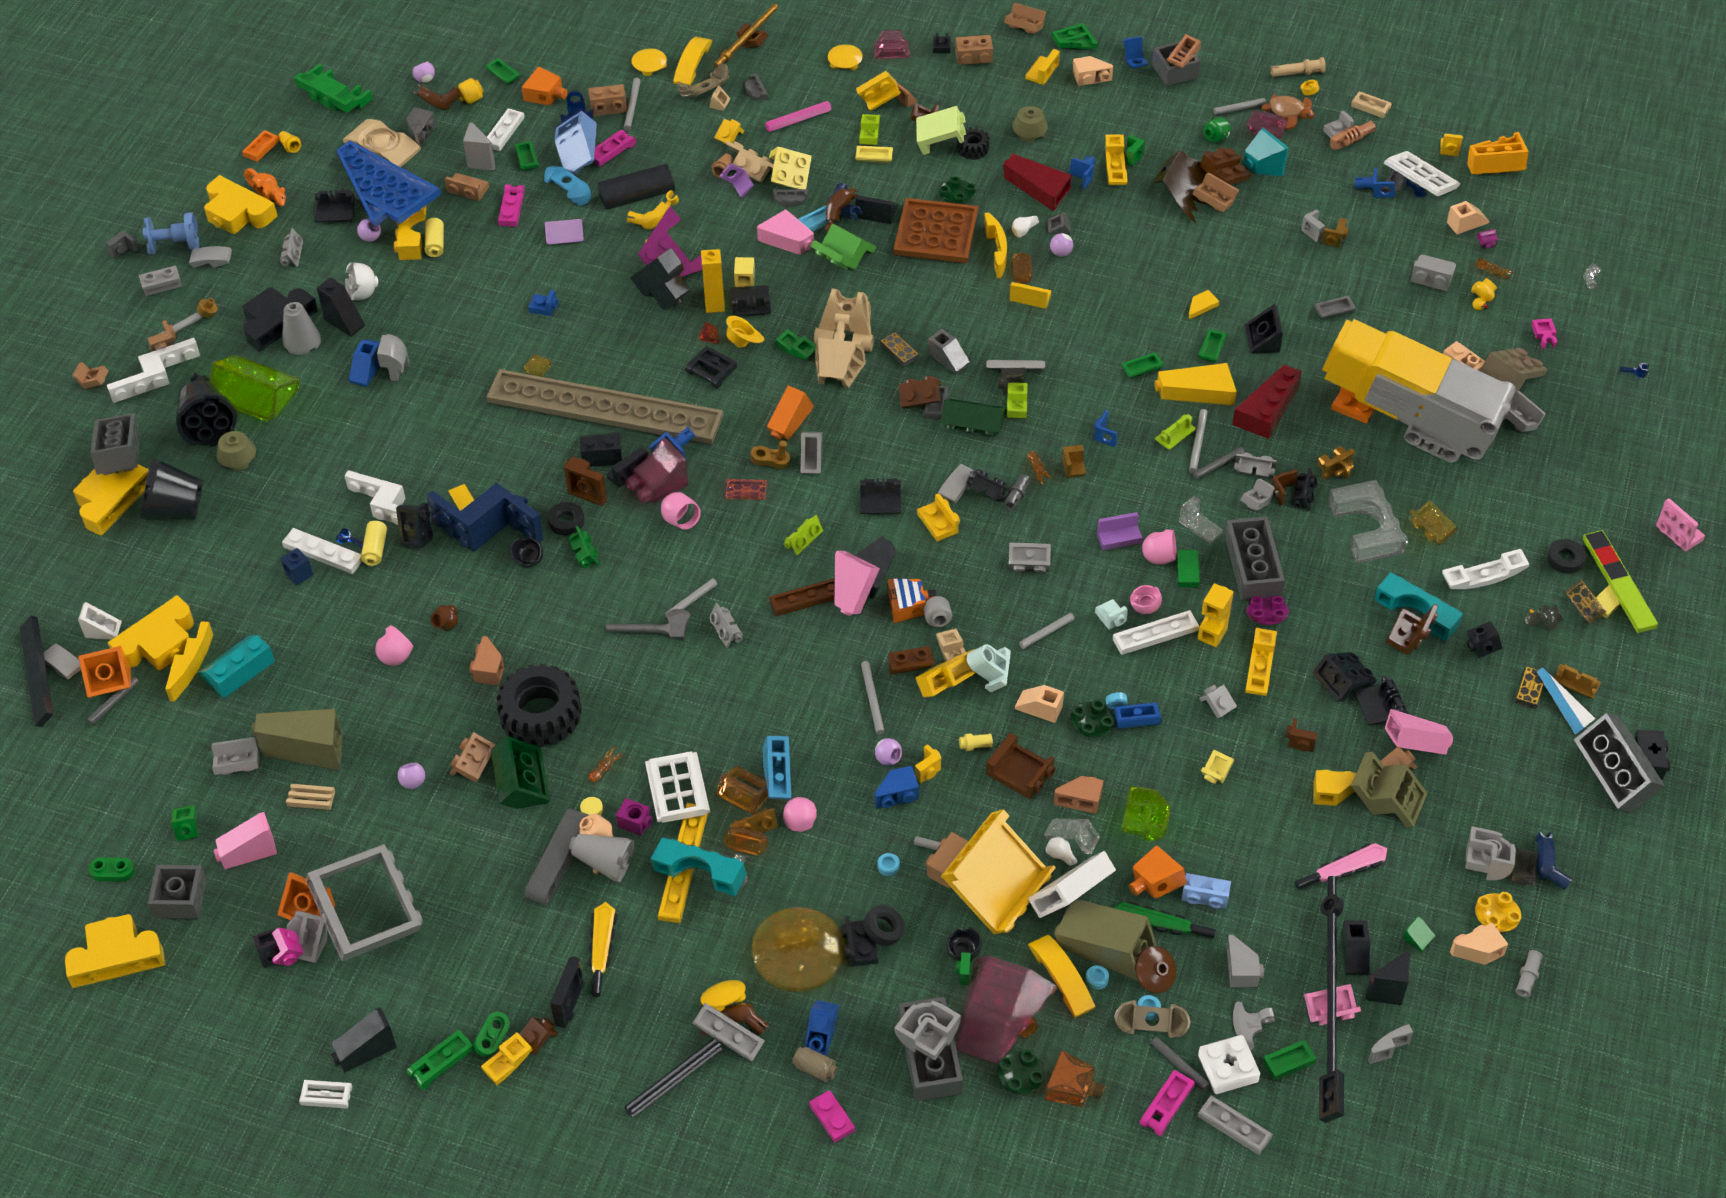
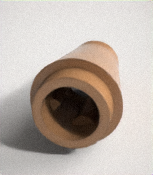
M724 154L713 163L712 173L716 177L721 178L720 174L732 163V156Z

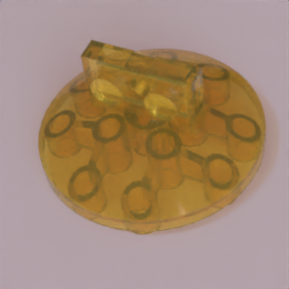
M805 907L787 908L772 914L758 927L752 942V957L760 975L770 984L790 991H805L823 985L836 974L844 956L843 937L835 922L822 912Z

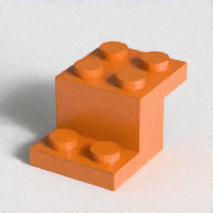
M1342 387L1331 406V410L1368 424L1376 411L1359 402L1355 398V393Z

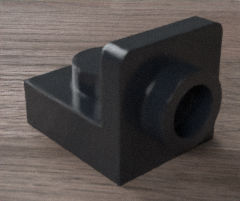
M276 929L253 936L264 968L275 965L272 959L280 952L272 934Z

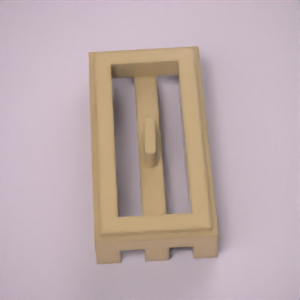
M1360 91L1351 103V107L1381 118L1385 117L1392 105L1388 101Z
M291 784V791L288 793L289 798L286 800L287 806L331 810L335 795L334 787ZM294 798H305L307 800H300ZM317 799V800H328V801H327V802H324V801H315V800Z

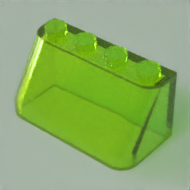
M233 355L212 362L210 383L231 401L235 410L270 421L277 418L298 392L300 378Z

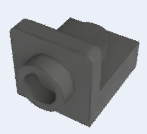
M123 230L106 242L109 256L113 259L128 249L134 253L139 251L136 238Z

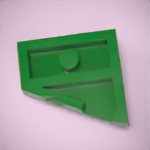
M1084 23L1052 32V39L1059 48H1098V42Z

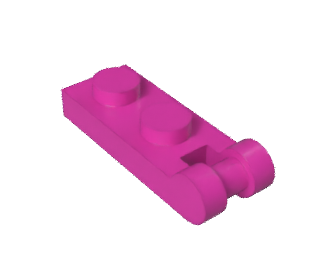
M623 130L618 131L595 147L593 163L601 167L626 148H632L636 144V139L628 136Z
M505 185L498 218L499 226L517 227L524 198V185H518L517 187Z
M1174 1070L1140 1120V1125L1145 1128H1152L1155 1130L1154 1133L1161 1137L1193 1089L1195 1081ZM1155 1114L1162 1117L1160 1122L1153 1118Z

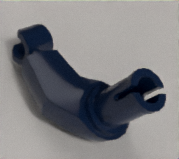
M843 183L837 184L834 193L829 196L828 201L839 189H848V187ZM850 204L842 208L840 212L841 217L854 219L855 221L859 219L858 214L863 215L859 206Z
M1540 830L1535 837L1538 843L1537 874L1542 880L1548 879L1565 890L1573 878L1555 868V847L1553 839H1551L1553 834L1549 832L1545 837L1542 834V830Z

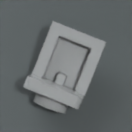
M1257 479L1253 489L1244 493L1240 501L1244 502L1250 509L1259 510L1269 505L1275 487L1262 479Z
M1214 684L1204 690L1205 694L1200 697L1201 702L1207 700L1217 718L1222 717L1237 707L1224 684L1218 687Z

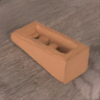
M1185 34L1168 57L1167 62L1183 68L1201 49V41Z

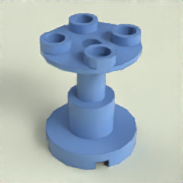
M193 212L184 214V223L171 224V228L154 230L151 218H144L145 228H143L144 239H148L147 251L149 255L156 254V241L173 239L174 243L187 241L190 250L199 248L198 227Z

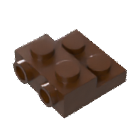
M1220 147L1215 152L1206 151L1202 156L1200 167L1205 172L1216 176L1230 185L1249 180L1251 173L1243 165L1239 164L1241 157L1231 148L1224 149Z
M572 456L564 465L568 494L603 507L607 502L604 475L597 471H591L590 463L584 459Z

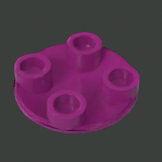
M1254 596L1247 606V615L1251 620L1259 624L1273 625L1284 621L1289 615V609L1284 603V598L1281 596H1274L1272 598Z

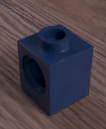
M298 548L280 558L284 573L296 586L313 576L309 559Z

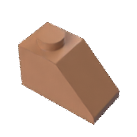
M1080 776L1055 789L1053 805L1097 814L1102 795L1103 780L1095 777Z

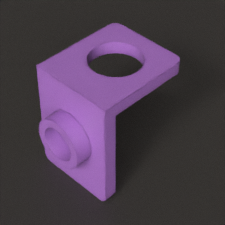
M732 163L720 174L722 179L733 183L739 196L742 198L753 187V183L746 170ZM730 170H736L735 175L731 177L727 176V173Z

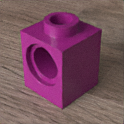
M625 798L616 814L617 827L642 836L645 829H649L652 823L650 807Z

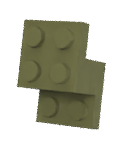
M1373 752L1365 753L1351 784V787L1373 815L1396 813L1405 827H1414L1428 794L1406 764L1383 766Z

